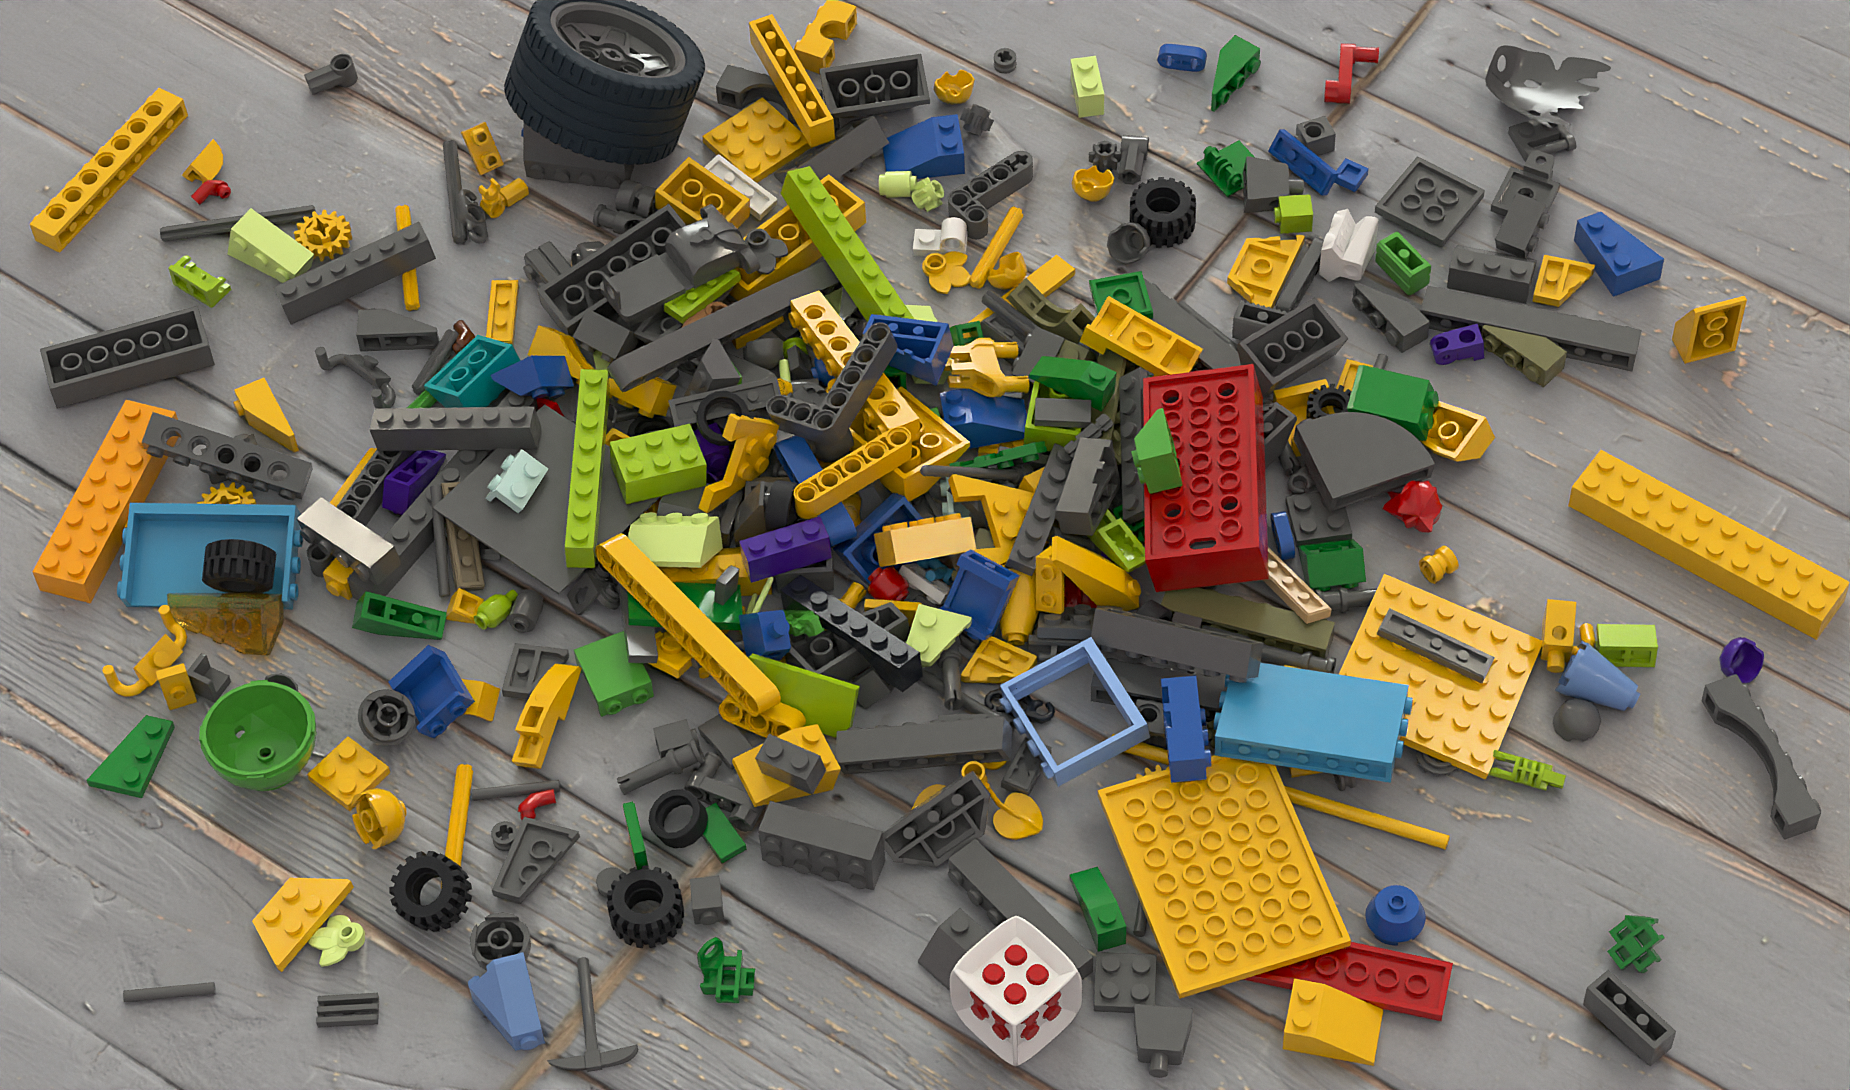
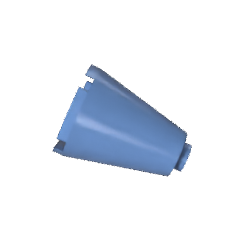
M1581 641L1577 646L1579 650L1576 656H1571L1555 691L1563 695L1588 700L1592 703L1625 711L1627 707L1633 708L1640 696V693L1636 691L1638 685L1589 643Z

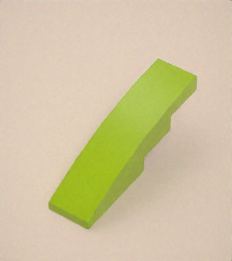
M1107 509L1093 536H1087L1113 562L1129 573L1146 564L1145 547L1121 518L1116 520Z

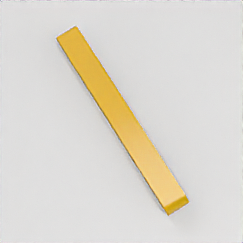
M620 533L596 546V557L601 565L751 716L757 717L780 703L781 696L778 688L627 536Z

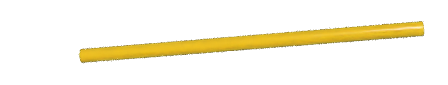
M1141 742L1124 751L1169 765L1167 750ZM1284 785L1293 804L1444 850L1447 848L1449 835Z

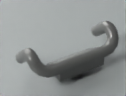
M324 347L315 349L321 369L331 370L337 365H346L377 388L371 391L375 409H390L393 406L396 395L394 389L389 385L391 377L376 367L379 363L377 359L368 355L363 357L360 354H337L328 358Z

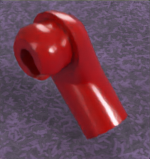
M207 180L191 197L201 205L209 196H220L222 199L228 198L231 194V188L222 180Z
M554 789L532 793L518 805L521 820L524 817L535 819V808L555 804Z

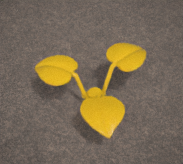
M970 761L966 763L961 771L962 776L974 771L991 794L992 800L1000 808L993 816V824L998 834L1006 839L1019 840L1036 835L1042 831L1043 817L1038 805L1031 797L1015 792L1008 795L1003 804L991 789L985 772L986 768L997 770L1004 766L1007 761L990 763ZM935 784L924 789L917 797L912 809L946 786Z

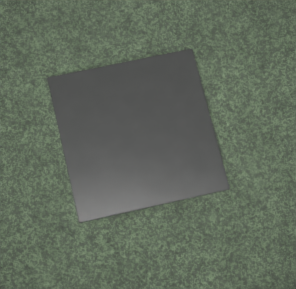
M544 405L536 412L542 427L537 449L523 450L547 467L548 471L522 511L517 513L497 497L491 502L485 499L491 491L487 488L491 480L497 474L500 476L504 471L501 468L504 460L510 454L515 456L521 450L497 448L438 502L433 507V510L557 594H560L586 569L567 567L565 556L576 424L547 405ZM606 444L597 545L620 533L623 534L641 514H644L660 498L656 497L626 504L610 464V447Z

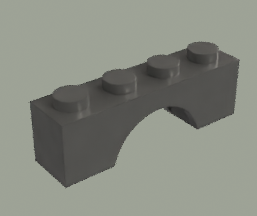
M727 65L716 85L718 104L742 110L747 105L763 97L766 101H772L781 105L788 114V120L792 124L798 125L769 75L746 70L742 67ZM817 89L819 95L821 96V98H822V100H823V92H822V90Z

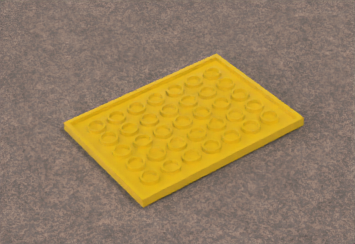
M1213 755L1211 756L1212 767H1206L1207 780L1171 783L1170 769H1166L1098 790L1097 796L1179 999L1351 945V939L1277 768L1273 764Z

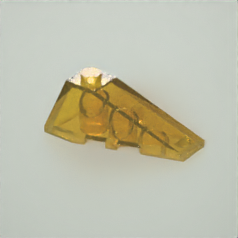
M167 594V602L173 618L181 627L195 634L200 633L210 637L218 644L224 643L233 647L235 651L241 654L270 655L284 623L282 594Z

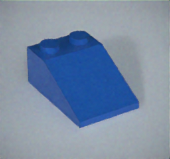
M958 114L931 117L887 137L889 143L883 147L886 172L911 171L912 176H917V179L965 174L964 149Z
M966 388L940 393L944 421L970 442L968 449L1024 439L1027 413L1023 399L1003 395L1001 397H987Z

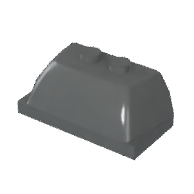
M921 54L819 69L825 105L833 118L881 115L930 104Z

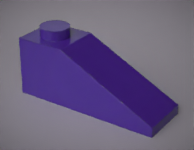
M435 450L416 451L384 478L382 508L391 510L395 514L403 515L436 477L446 459V454Z

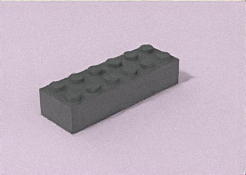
M667 204L537 289L541 305L561 331L573 337L587 309L605 318H609L616 313V310L600 291L603 276L607 275L610 278L656 254L659 256L665 253V242L669 235L677 229L686 226V224L670 204Z
M198 306L40 349L49 389L57 409L215 365Z

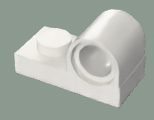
M951 217L942 222L941 230L915 229L913 256H928L932 253L944 255L951 251L966 254L968 242L966 223L960 218Z

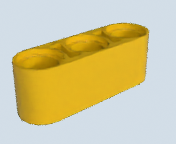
M729 693L719 706V713L724 720L765 738L769 734L777 737L791 729L804 727L806 724L805 716L801 711L781 702L757 717L751 716Z

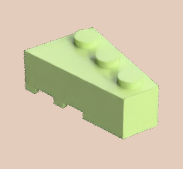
M252 208L231 228L227 254L282 283L306 273L312 267L314 253Z

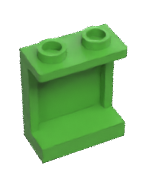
M624 631L574 649L576 664L582 668L581 673H583L596 700L601 717L608 714H616L634 704H643L648 699L654 697L652 681L643 663H628Z

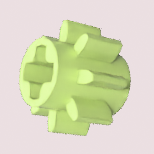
M929 177L913 185L915 191L912 192V200L919 209L925 208L929 212L943 204L940 199L944 197V190L938 181H930Z

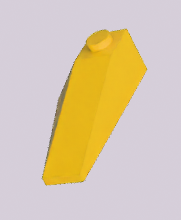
M1439 401L1438 406L1433 412V427L1429 429L1427 440L1421 442L1434 454L1459 462L1481 458L1495 436L1486 417Z
M1052 537V562L1096 605L1121 607L1122 611L1139 608L1140 585L1124 569L1095 552L1061 537Z

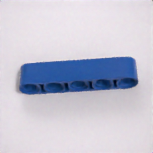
M794 435L775 443L774 449L778 460L791 482L800 484L823 470L804 438ZM842 502L817 516L821 517L829 535L830 547L857 536L855 525Z

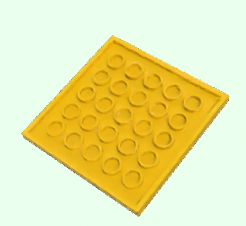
M1384 574L1339 675L1409 685L1408 697L1413 698L1411 715L1405 714L1404 718L1408 719L1406 737H1400V740L1404 741V745L1443 762H1449L1457 768L1486 780L1495 759L1493 752L1494 750H1499L1541 649L1542 640ZM1389 608L1495 657L1483 683L1481 684L1377 635L1378 629Z

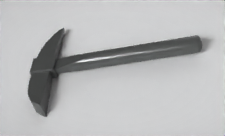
M581 957L577 960L586 1052L582 1056L547 1060V1062L552 1066L565 1070H587V1072L602 1070L604 1067L624 1064L633 1059L639 1049L637 1045H632L601 1053L598 1050L589 959Z

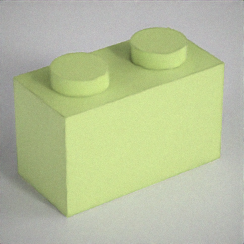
M1096 56L1070 59L1071 84L1078 117L1104 115V90Z

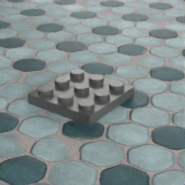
M1417 156L1376 204L1375 213L1443 247L1484 198L1485 190Z

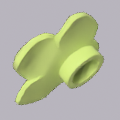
M336 915L330 917L327 921V927L318 929L308 943L310 946L322 950L319 961L320 966H329L343 960L348 951L358 950L365 942V931L359 923L351 922L347 916Z

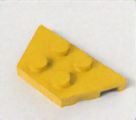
M1296 235V239L1280 240V236L1266 239L1246 238L1227 277V284L1249 301L1250 304L1254 302L1255 305H1264L1272 309L1304 245L1305 236Z
M289 878L252 920L280 972L286 968L352 891L354 886L350 880Z

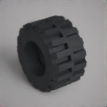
M1158 177V180L1148 179L1146 184L1142 182L1138 185V189H1134L1132 192V197H1130V222L1139 223L1146 229L1150 238V246L1154 244L1156 248H1162V246L1167 245V248L1173 247L1175 243L1180 245L1183 243V239H1188L1191 236V232H1194L1195 194H1192L1190 187H1185L1184 182H1175L1174 178H1169V180L1164 179V177ZM1166 211V212H1170V213L1160 214V213H1156V212Z
M239 539L214 541L205 547L202 582L215 590L231 594L254 595L268 592L273 588L277 554L271 548L257 542Z
M421 851L416 853V858L412 856L405 859L407 863L404 866L399 864L396 868L399 870L398 875H393L391 881L395 884L393 887H389V893L394 896L390 900L392 906L397 908L395 911L406 921L422 930L428 931L430 929L433 932L440 931V927L445 930L450 928V922L452 921L458 923L461 920L459 917L461 912L466 914L468 907L465 904L466 902H471L472 895L467 892L472 890V885L467 881L469 878L467 873L457 863L441 853L437 854L435 851H428L425 854ZM440 877L442 889L439 896L432 903L422 906L420 903V893L423 886L429 880Z
M642 866L641 870H636V867L630 869L629 874L621 873L619 875L620 881L614 880L611 884L612 890H608L607 908L611 926L615 930L616 936L619 939L624 938L625 943L630 946L633 942L636 943V948H643L644 945L654 948L656 947L655 943L660 942L662 945L667 943L668 936L674 938L677 934L676 928L681 929L683 924L682 918H684L681 889H679L677 880L672 879L671 874L667 871L662 874L659 867H654L653 870H650L649 866ZM646 900L660 903V906L650 913L640 914L631 910L637 903Z

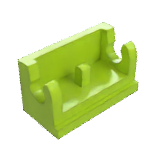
M188 255L183 256L168 268L173 285L210 308H213L232 290L229 284L224 283L226 281L224 277L215 278L197 267L193 262H190L184 268L185 264L191 260V257Z
M1597 624L1595 649L1614 666L1655 667L1658 650L1655 625Z

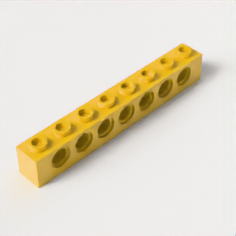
M158 88L149 96L146 102L130 116V119L114 133L113 137L98 150L95 156L88 163L84 164L77 175L67 182L59 194L50 200L41 213L34 217L30 227L35 241L60 253L188 117L184 100L161 88Z
M819 290L791 300V312L788 316L792 327L800 331L803 341L806 344H810L816 358L823 361L830 376L833 375L837 380L858 346V339ZM883 373L860 409L865 422L868 425H872L877 437L891 428L901 426L910 431L911 442L919 440V417Z

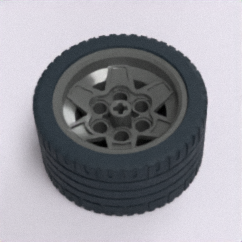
M536 0L530 9L507 74L504 92L514 113L521 120H524L528 127H531L536 133H540L545 139H549L550 142L561 145L560 147L564 149L572 150L571 152L580 153L585 157H592L595 160H605L608 163H626L627 165L649 164L666 158L674 151L703 78L705 62L700 49L687 34H684L682 29L676 27L671 21H667L665 17L659 16L658 13L650 11L642 5L639 6L635 2L626 0Z

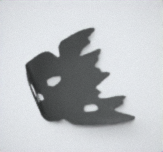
M1503 45L1498 47L1493 55L1485 82L1487 88L1509 108L1552 128L1548 122L1563 126L1571 124L1551 115V112L1558 113V108L1584 109L1579 104L1580 99L1578 97L1589 95L1591 92L1599 90V87L1588 86L1575 81L1584 78H1597L1598 72L1609 71L1611 67L1592 59L1568 57L1562 61L1560 68L1556 70L1553 60L1545 53ZM1501 55H1504L1506 64L1504 70L1500 72L1497 66L1498 59ZM1526 80H1533L1542 85L1539 87H1527L1524 82ZM1509 81L1510 87H1505V82ZM1534 110L1536 112H1539L1541 115L1535 116L1528 113L1527 111Z

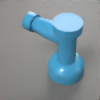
M937 557L916 561V564L920 567L932 569L926 572L925 576L928 581L944 578L943 582L947 585L953 583L951 574L955 569L948 568Z

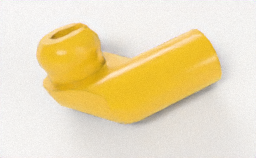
M1588 623L1582 624L1579 628L1581 641L1589 643L1594 647L1596 640L1593 626ZM1573 646L1571 656H1576L1579 650L1577 646Z

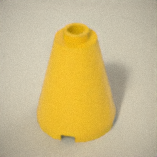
M1036 568L1032 577L1018 570L1009 569L1020 576L1000 620L1002 638L1013 646H1021L1029 641V635H1032L1039 613L1036 610Z

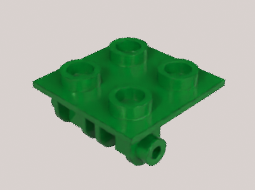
M1240 140L1219 151L1216 147H1206L1203 152L1205 154L1204 159L1197 162L1201 170L1226 197L1242 190L1243 167L1246 156H1255Z

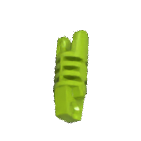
M1497 750L1493 752L1496 760L1515 765L1513 772L1496 767L1491 768L1488 774L1490 776L1545 791L1547 786L1560 789L1564 786L1566 775L1553 772L1552 765Z

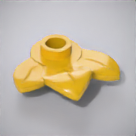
M951 251L944 255L932 253L922 263L923 273L929 277L930 286L941 294H948L951 286L963 287L970 283L969 278L971 275L962 267L968 258L966 254Z

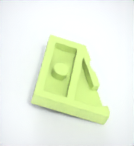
M919 604L906 644L920 652L922 665L931 667L940 658V654L955 642V638L965 628L968 629L971 626L972 617Z

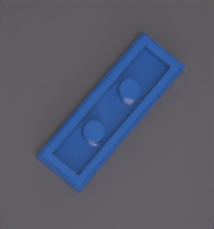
M1285 129L1278 131L1268 150L1280 162L1286 163L1292 172L1322 196L1328 195L1339 175L1337 171Z

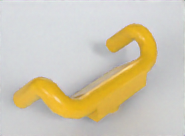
M168 605L160 606L158 611L165 627L175 635V641L173 642L167 634L161 637L133 668L139 678L135 684L130 686L122 684L112 665L103 667L102 671L109 687L118 695L133 697L140 694L158 680L157 671L169 668L183 653L182 649L186 644L187 634L185 629L174 620Z

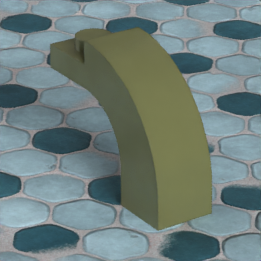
M1027 278L1006 297L1019 312L1041 329L1076 344L1080 343L1087 324L1091 325L1095 319L1081 303L1070 310L1054 305Z

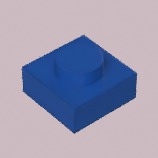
M1345 158L1336 170L1339 175L1334 183L1356 192L1368 176L1369 168Z

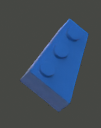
M1600 211L1577 220L1574 241L1589 263L1595 265V272L1613 297L1660 280L1664 258Z
M871 314L863 331V336L871 325L879 322L885 323L889 326L897 343L896 353L888 365L937 386L954 347L949 324Z
M1196 676L1161 679L1163 719L1171 783L1207 780L1206 767H1212L1210 749H1204L1205 746H1209L1207 729H1202V726H1206L1205 709L1200 708L1197 678Z

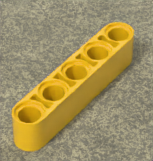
M901 426L891 428L797 485L794 489L797 515L803 519L815 518L907 462L912 456L910 431Z

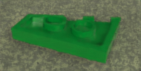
M1045 441L1034 442L1002 450L996 454L992 453L974 457V460L950 463L949 466L988 468L997 465L998 469H1004L1014 466V460L1022 459L1023 463L1038 460V454L1047 452Z
M146 715L86 780L88 786L143 798L175 728L173 721Z

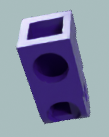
M1478 324L1440 333L1434 336L1429 343L1435 362L1439 365H1447L1455 360L1473 357L1474 361L1485 359L1484 342Z

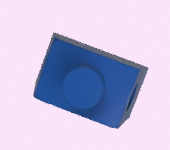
M783 610L739 615L745 652L748 658L753 653L780 661L790 651L791 643L788 633L790 625L785 618Z

